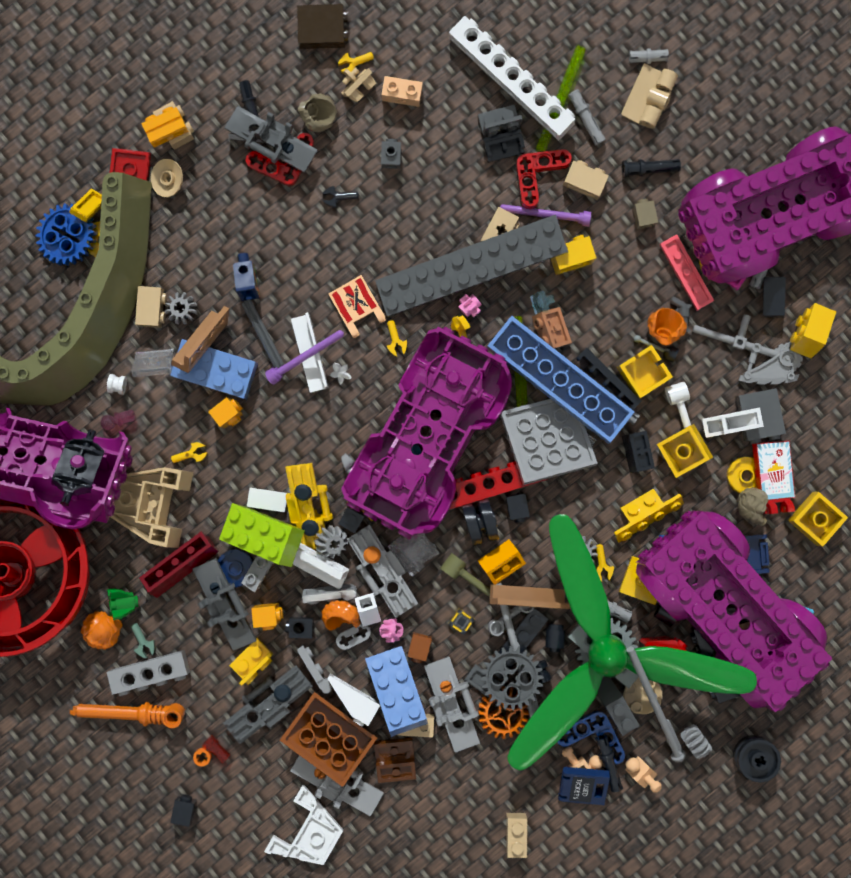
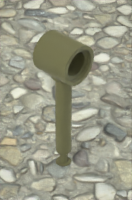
M451 553L440 569L455 580L460 575L490 597V588L464 569L467 564Z

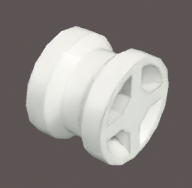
M110 374L107 381V392H118V394L124 395L127 377H116V375Z

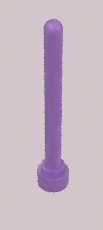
M505 204L500 205V208L514 214L545 218L556 214L557 219L576 221L585 227H589L591 212L589 211L574 214L536 208L529 210L524 207Z
M338 330L280 368L269 369L265 372L268 381L273 385L281 381L283 374L342 338L344 332Z

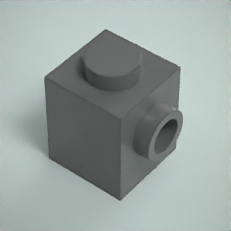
M396 139L382 141L381 168L400 169L401 142H397Z

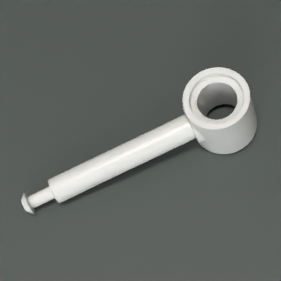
M680 382L665 387L669 404H677L684 429L687 428L691 423L684 403L690 400L686 383Z

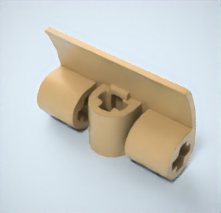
M644 63L622 110V116L640 125L654 129L662 111L669 104L670 93L678 78V74L669 69H663L661 72Z

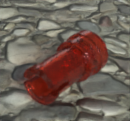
M213 734L202 745L204 749L218 758L221 763H224L231 755L219 744V741Z

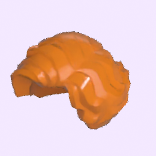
M670 308L658 309L651 313L647 321L650 335L665 346L671 345L681 336H684L687 330V323L683 316Z
M336 600L326 604L322 611V621L330 631L339 628L343 623L352 624L355 628L360 625L358 610L350 602Z
M94 612L85 617L81 633L89 646L106 650L117 643L123 625L120 620H113L112 616H108L106 612Z

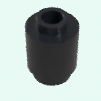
M548 624L545 647L549 648V652H560V649H564V625Z

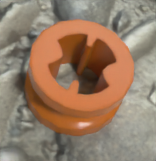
M204 747L199 748L193 756L195 764L201 767L206 766L212 758L210 750ZM202 752H204L206 754L205 757H207V760L204 759L203 762L200 761V757H198V754L201 755Z

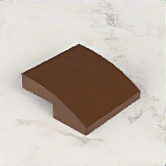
M412 737L374 742L378 783L416 779Z

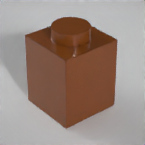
M413 632L407 657H411L410 660L416 663L426 661L432 637Z

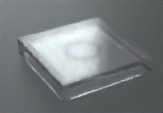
M174 348L136 352L131 370L132 376L171 374L173 367L171 363L175 356Z

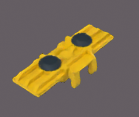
M312 463L286 466L285 469L290 493L286 494V502L290 521L292 524H296V527L305 530L301 543L317 551V545L314 541L319 539V537H317L316 533H322V528H325L324 521L333 519L326 493L328 490L327 485H317ZM318 493L322 514H318L317 510H314L312 498L318 496Z

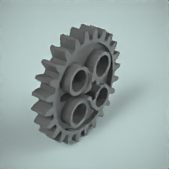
M510 646L509 651L502 647L501 654L497 650L494 651L496 657L494 658L489 655L488 657L491 662H484V665L488 668L481 670L482 673L486 674V676L480 678V680L486 681V684L481 687L488 688L485 696L492 695L490 702L495 699L498 700L497 707L504 703L505 710L508 705H511L512 710H514L517 704L522 709L523 702L529 706L528 699L530 698L535 701L536 698L533 694H540L541 692L537 687H543V684L538 682L544 678L543 675H538V672L543 670L536 667L539 660L533 662L534 654L528 657V650L526 649L521 653L520 647L516 651H513L512 646ZM508 659L516 660L517 667L515 669L507 667L506 662ZM521 665H524L523 670L515 678L517 682L511 681L503 691H500L501 686L509 679L508 674H514ZM524 672H528L531 675V681L528 683H524L520 678ZM495 673L503 675L504 680L502 683H496L493 680ZM509 687L517 688L518 695L516 697L508 695L507 689Z

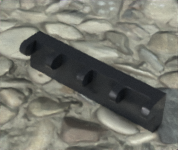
M585 348L576 358L577 361L583 358L591 366L588 372L592 373L595 370L605 380L602 385L605 387L609 383L619 393L616 398L620 399L623 397L631 405L629 408L634 410L642 402L588 348Z

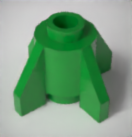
M116 588L107 589L110 617L112 616L113 620L124 618L135 611V607H138L137 595H133V592H126Z

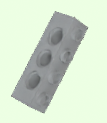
M185 650L111 669L106 673L112 695L118 693L119 696L129 694L132 689L137 688V691L148 689V685L154 683L156 686L167 684L169 679L174 678L175 681L183 680L190 673V668ZM165 664L172 667L171 674H167L164 671L163 667ZM146 669L153 672L152 679L145 676ZM128 674L134 676V684L127 681L126 677Z

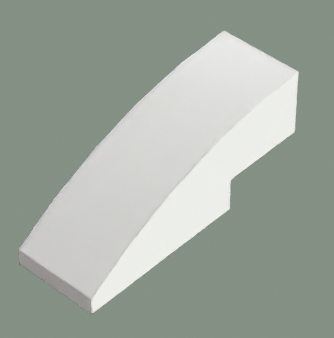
M760 408L702 419L706 438L764 427Z

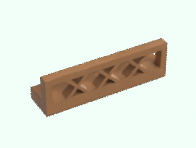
M224 306L219 313L211 311L174 356L171 365L189 373L228 324L229 308Z
M506 585L490 586V604L571 609L569 603H565V590Z

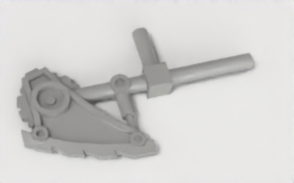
M743 315L738 334L734 337L694 325L692 330L694 333L729 343L731 347L739 350L744 348L751 350L748 369L743 375H740L738 381L746 383L756 382V384L761 385L767 383L780 384L785 381L784 383L797 381L799 374L795 375L794 371L801 366L800 362L803 361V356L790 350L792 345L790 341L785 343V345H778V348L774 350L761 346L759 343L748 342L747 338L744 337L751 316ZM758 353L772 357L752 369Z

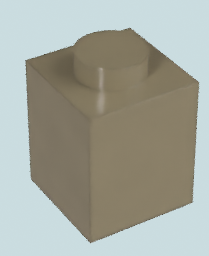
M638 200L637 204L632 207L637 230L656 226L658 218L654 200Z

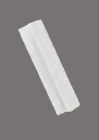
M309 313L291 319L300 354L317 344ZM320 352L302 362L310 393L329 388Z
M302 543L299 545L293 565L337 589L342 588L350 570L328 557H323L321 553Z

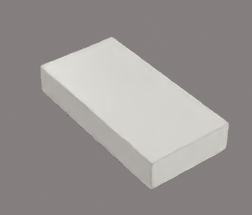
M250 488L247 507L285 512L287 493Z

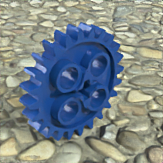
M64 203L63 208L56 205V211L50 208V215L44 213L45 221L39 220L42 227H36L40 231V233L35 235L40 239L36 242L37 245L41 246L39 251L44 253L43 256L49 259V261L56 262L58 265L63 263L69 266L70 262L75 265L76 259L83 261L82 255L89 256L87 250L94 249L90 244L96 243V240L92 238V236L97 235L92 230L96 228V225L91 223L94 219L91 217L87 222H84L70 214V208L74 204H71L69 207V205ZM53 227H57L79 239L80 242L77 243L53 230ZM81 227L80 232L76 234L77 229ZM56 236L55 241L52 242V238ZM72 244L70 250L67 251L68 246Z

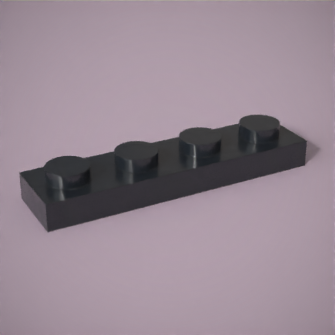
M535 608L525 616L514 630L521 653L524 652L549 620ZM509 638L502 646L506 651H509L511 646ZM507 660L506 665L509 669L513 666L515 660ZM495 673V674H494V675H496L499 679L502 680V678H503V675H502V674H500V673Z

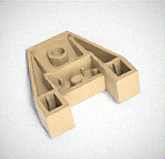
M164 467L127 474L125 483H121L120 498L115 500V511L111 518L150 544L179 548L182 529L167 526L166 522L173 489L190 491L193 472Z

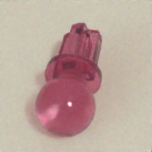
M133 410L121 413L115 412L114 417L111 415L103 416L100 424L103 429L111 430L116 424L121 427L124 423L134 421L136 416Z

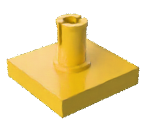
M631 556L619 592L656 605L657 600L636 573V561L639 558Z

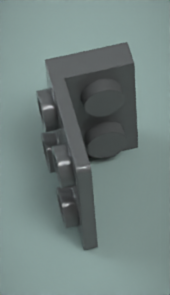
M515 105L478 114L483 138L520 128L522 116L517 115Z

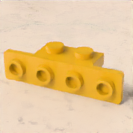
M652 489L621 507V511L629 524L614 532L618 543L630 539L638 531L645 530L651 523L662 520L668 513L679 510L684 504L681 494L663 503L655 490Z

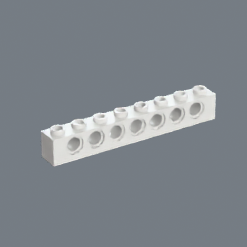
M464 16L449 31L450 40L559 141L575 125V115L568 108L565 110L560 105L561 102L554 95L551 97L543 84H537L529 71H523L515 58H509L501 45H495L487 32L480 31L478 24L473 19L469 20ZM470 36L477 37L473 42L467 40ZM483 49H489L491 51L489 54L486 55L481 53ZM501 61L504 63V66L496 67L494 64ZM511 74H516L518 78L516 80H510L508 76ZM524 87H530L532 91L530 93H524L522 89ZM544 100L546 104L543 106H538L536 104V101ZM556 112L559 114V118L552 119L549 115Z

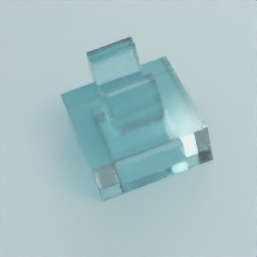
M545 291L537 292L530 296L535 315L549 310V305L555 302L553 295L546 296Z

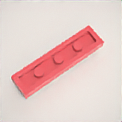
M676 234L660 243L662 251L696 311L712 303L714 299L678 235Z

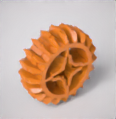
M510 687L507 693L511 697H516L518 690L512 694L513 688ZM489 694V698L483 696L482 700L486 703H479V707L483 708V710H478L479 715H484L479 718V722H485L482 728L487 729L489 727L487 731L489 735L495 731V738H498L499 733H501L502 739L506 738V733L509 734L510 738H513V731L516 734H520L518 727L523 729L525 726L522 721H529L524 716L529 715L528 710H525L528 706L522 703V709L515 705V709L512 710L511 705H508L506 708L507 720L505 721L502 714L499 715L502 709L501 704L494 711H491V714H488L489 707L494 701L490 702L491 694ZM516 711H519L516 721L510 724V717L516 714ZM490 720H502L505 727L496 726Z

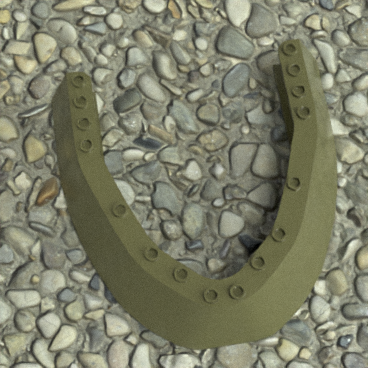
M111 172L105 175L102 183L99 251L79 298L61 330L33 355L22 361L15 362L0 356V403L41 406L61 403L86 387L107 365L109 358L120 338L122 339L130 322L137 300L138 286H141L144 278L149 241L151 182L119 172Z

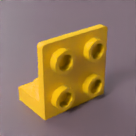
M256 638V642L251 643L229 665L242 678L239 683L241 686L244 683L249 685L258 675L256 671L258 669L263 671L272 662L270 657L273 653L258 638Z

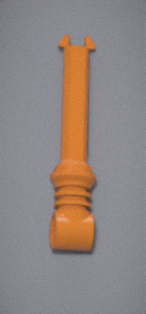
M145 702V704L139 707L79 704L73 706L70 714L84 718L138 720L143 726H148L152 723L154 725L157 723L161 725L163 723L168 728H176L185 716V709L178 703H173L169 706H154L149 702ZM170 713H175L178 718L171 717Z

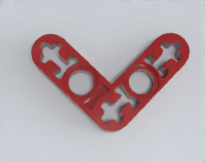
M301 133L297 137L299 140L308 138L309 145L314 146V140L310 134ZM251 151L246 156V163L250 169L287 186L294 185L302 172L294 169L292 172L294 178L286 181L284 175L289 174L291 168L288 167L289 164L277 161L275 163L277 171L271 174L267 172V166L274 164L271 162V159L256 151ZM257 156L258 161L264 163L263 169H260L262 166L258 163L252 165L250 159Z
M561 149L528 153L518 157L516 168L521 203L524 208L534 209L539 202L535 172L560 170L569 167L572 159L569 151ZM560 156H564V159H566L565 163L559 160ZM545 157L549 160V164L542 166L539 164V159ZM523 160H526V162L529 163L527 167L528 172L525 173L524 165H522ZM526 177L531 178L533 184L525 186L522 180ZM529 191H531V198L535 199L532 204H529V201H525L528 198Z

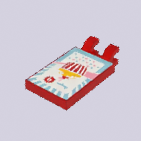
M790 440L752 444L756 487L764 490L768 495L767 508L763 514H778V507L776 505L778 502H780V512H795L794 504L791 501V498H795Z

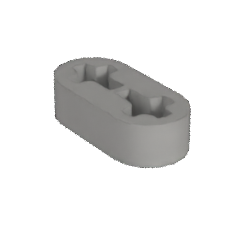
M362 623L357 628L353 626L337 636V646L344 650L349 649L367 640L371 634V629L368 625L363 627ZM359 627L367 629L365 637L362 635L355 637L354 634L359 632ZM344 635L347 638L352 635L353 638L348 641L349 645L340 643L342 640L341 636Z

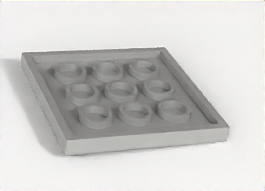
M552 399L502 411L500 416L523 485L597 465L585 425Z

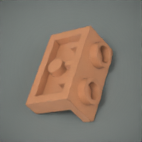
M560 307L532 316L533 325L538 336L555 349L572 343Z

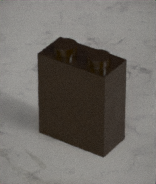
M343 4L297 5L298 45L300 49L345 48V41H348V29H345L344 23L348 22V11H344Z

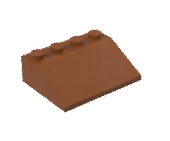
M313 692L279 741L343 787L377 737Z

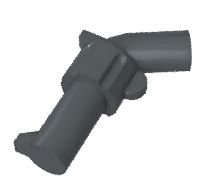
M673 296L670 303L679 307L675 311L679 312L687 323L686 332H691L688 329V317H690V307L692 304H686L684 301Z

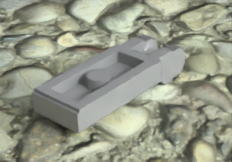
M344 584L341 589H337L334 586L304 589L302 599L303 603L317 604L319 601L324 600L333 602L339 598L348 601L356 598L357 588L353 584Z
M302 644L297 647L299 655L323 693L331 692L332 685L328 678L322 677L321 674L324 671L319 663L314 664L311 659L314 655L309 646L305 648Z

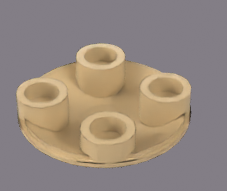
M639 677L630 688L625 686L623 696L631 711L636 714H649L654 711ZM649 680L654 693L657 695L658 703L661 705V687L657 682Z

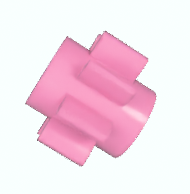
M465 294L459 299L461 304L458 308L466 317L472 315L474 318L480 313L479 307L482 304L473 294L470 297Z
M396 618L384 620V624L380 626L379 630L381 637L386 638V643L399 641V637L403 635L402 624L397 623Z

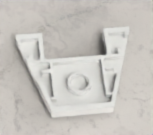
M302 785L294 802L310 811L308 817L292 844L273 835L264 852L324 865L341 836L343 828L308 788Z

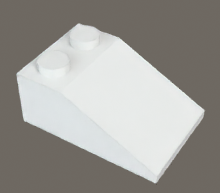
M330 673L328 681L350 715L354 717L353 721L362 727L364 724L369 726L380 707V702Z

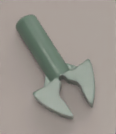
M133 623L131 629L139 642L138 648L134 651L139 656L148 658L144 652V647H148L153 655L155 653V640H146L138 623Z

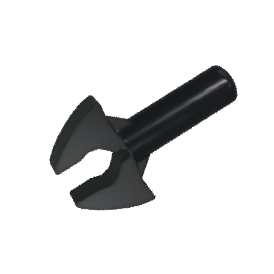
M335 186L329 187L322 193L323 196L329 194L333 196L332 200H323L324 204L333 208H337L336 203L339 200L359 198L358 191L338 193L335 191Z

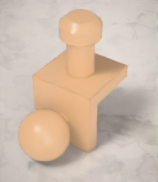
M566 747L562 750V755L567 757L571 763L567 767L596 770L603 767V762L599 759L598 755L592 756L588 765L583 756L578 759L573 754L574 750L571 747Z
M639 756L629 758L626 761L625 770L637 783L644 788L649 785L653 793L661 790L662 784L654 780L658 774Z

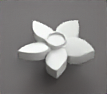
M333 363L334 371L330 376L333 378L338 377L340 385L344 382V378H352L346 372L348 370L347 365L341 367L340 364Z

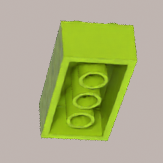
M232 503L219 540L278 565L292 567L305 530L248 507Z

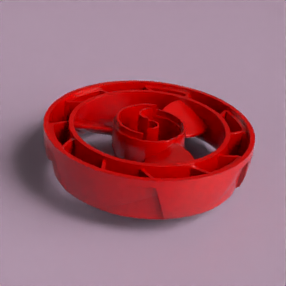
M0 499V513L25 514L36 518L44 524L33 531L21 546L12 542L0 541V657H9L25 654L42 647L73 622L81 610L88 592L90 569L86 542L79 528L68 529L56 526L44 519L33 506ZM63 558V580L55 601L39 619L21 628V613L17 599L26 595L32 588L36 579V567L49 565Z

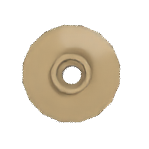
M162 159L156 163L151 172V183L154 191L162 197H171L180 190L183 183V173L177 162L172 159Z

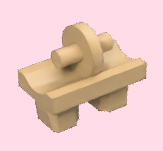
M354 68L351 72L348 69L344 71L346 77L342 82L347 85L351 81L341 92L344 97H349L356 103L364 96L357 89L361 84L367 90H370L376 84L371 76L372 71L369 68L367 70L364 69L357 77H355L359 73L357 68Z

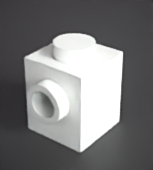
M373 593L354 598L363 627L381 622Z

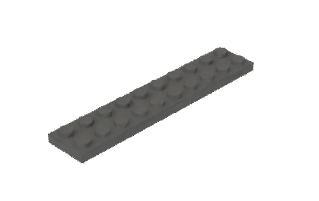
M555 214L377 279L375 282L386 315L390 317L560 256L569 251Z

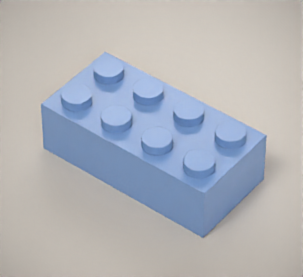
M181 340L178 352L187 342V340ZM209 347L189 373L173 366L170 376L247 400L258 363Z
M402 646L365 658L391 737L428 724Z

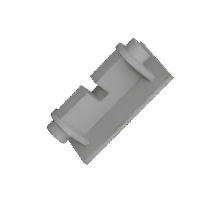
M256 556L241 584L256 593L257 589H260L266 573H268L274 563Z

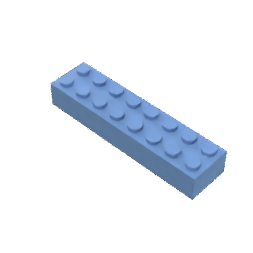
M513 316L508 319L487 346L490 352L494 355L497 353L503 356L508 366L608 444L612 442L634 414L631 408Z

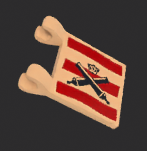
M362 275L329 293L331 300L353 338L360 335L354 323L374 312L379 323L386 321L385 315Z

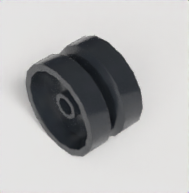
M488 499L478 501L479 514H476L475 508L471 503L462 506L473 547L483 544L482 531L485 532L489 542L499 540L497 521Z
M745 736L734 747V764L751 781L759 783L769 781L780 770V752L775 745L762 736Z

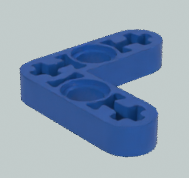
M594 711L580 718L571 727L577 737L573 738L571 734L567 737L568 740L566 742L563 739L558 741L559 745L566 747L593 733H596L598 737L605 732H610L613 738L609 742V746L613 745L617 752H621L618 759L613 757L615 764H620L625 759L624 750L607 716L602 711ZM597 715L604 717L601 720L602 724L599 725L597 722L592 724L593 729L590 728L589 723L586 721L590 719V722L595 721ZM584 723L587 726L585 733L580 734L576 731L578 724Z

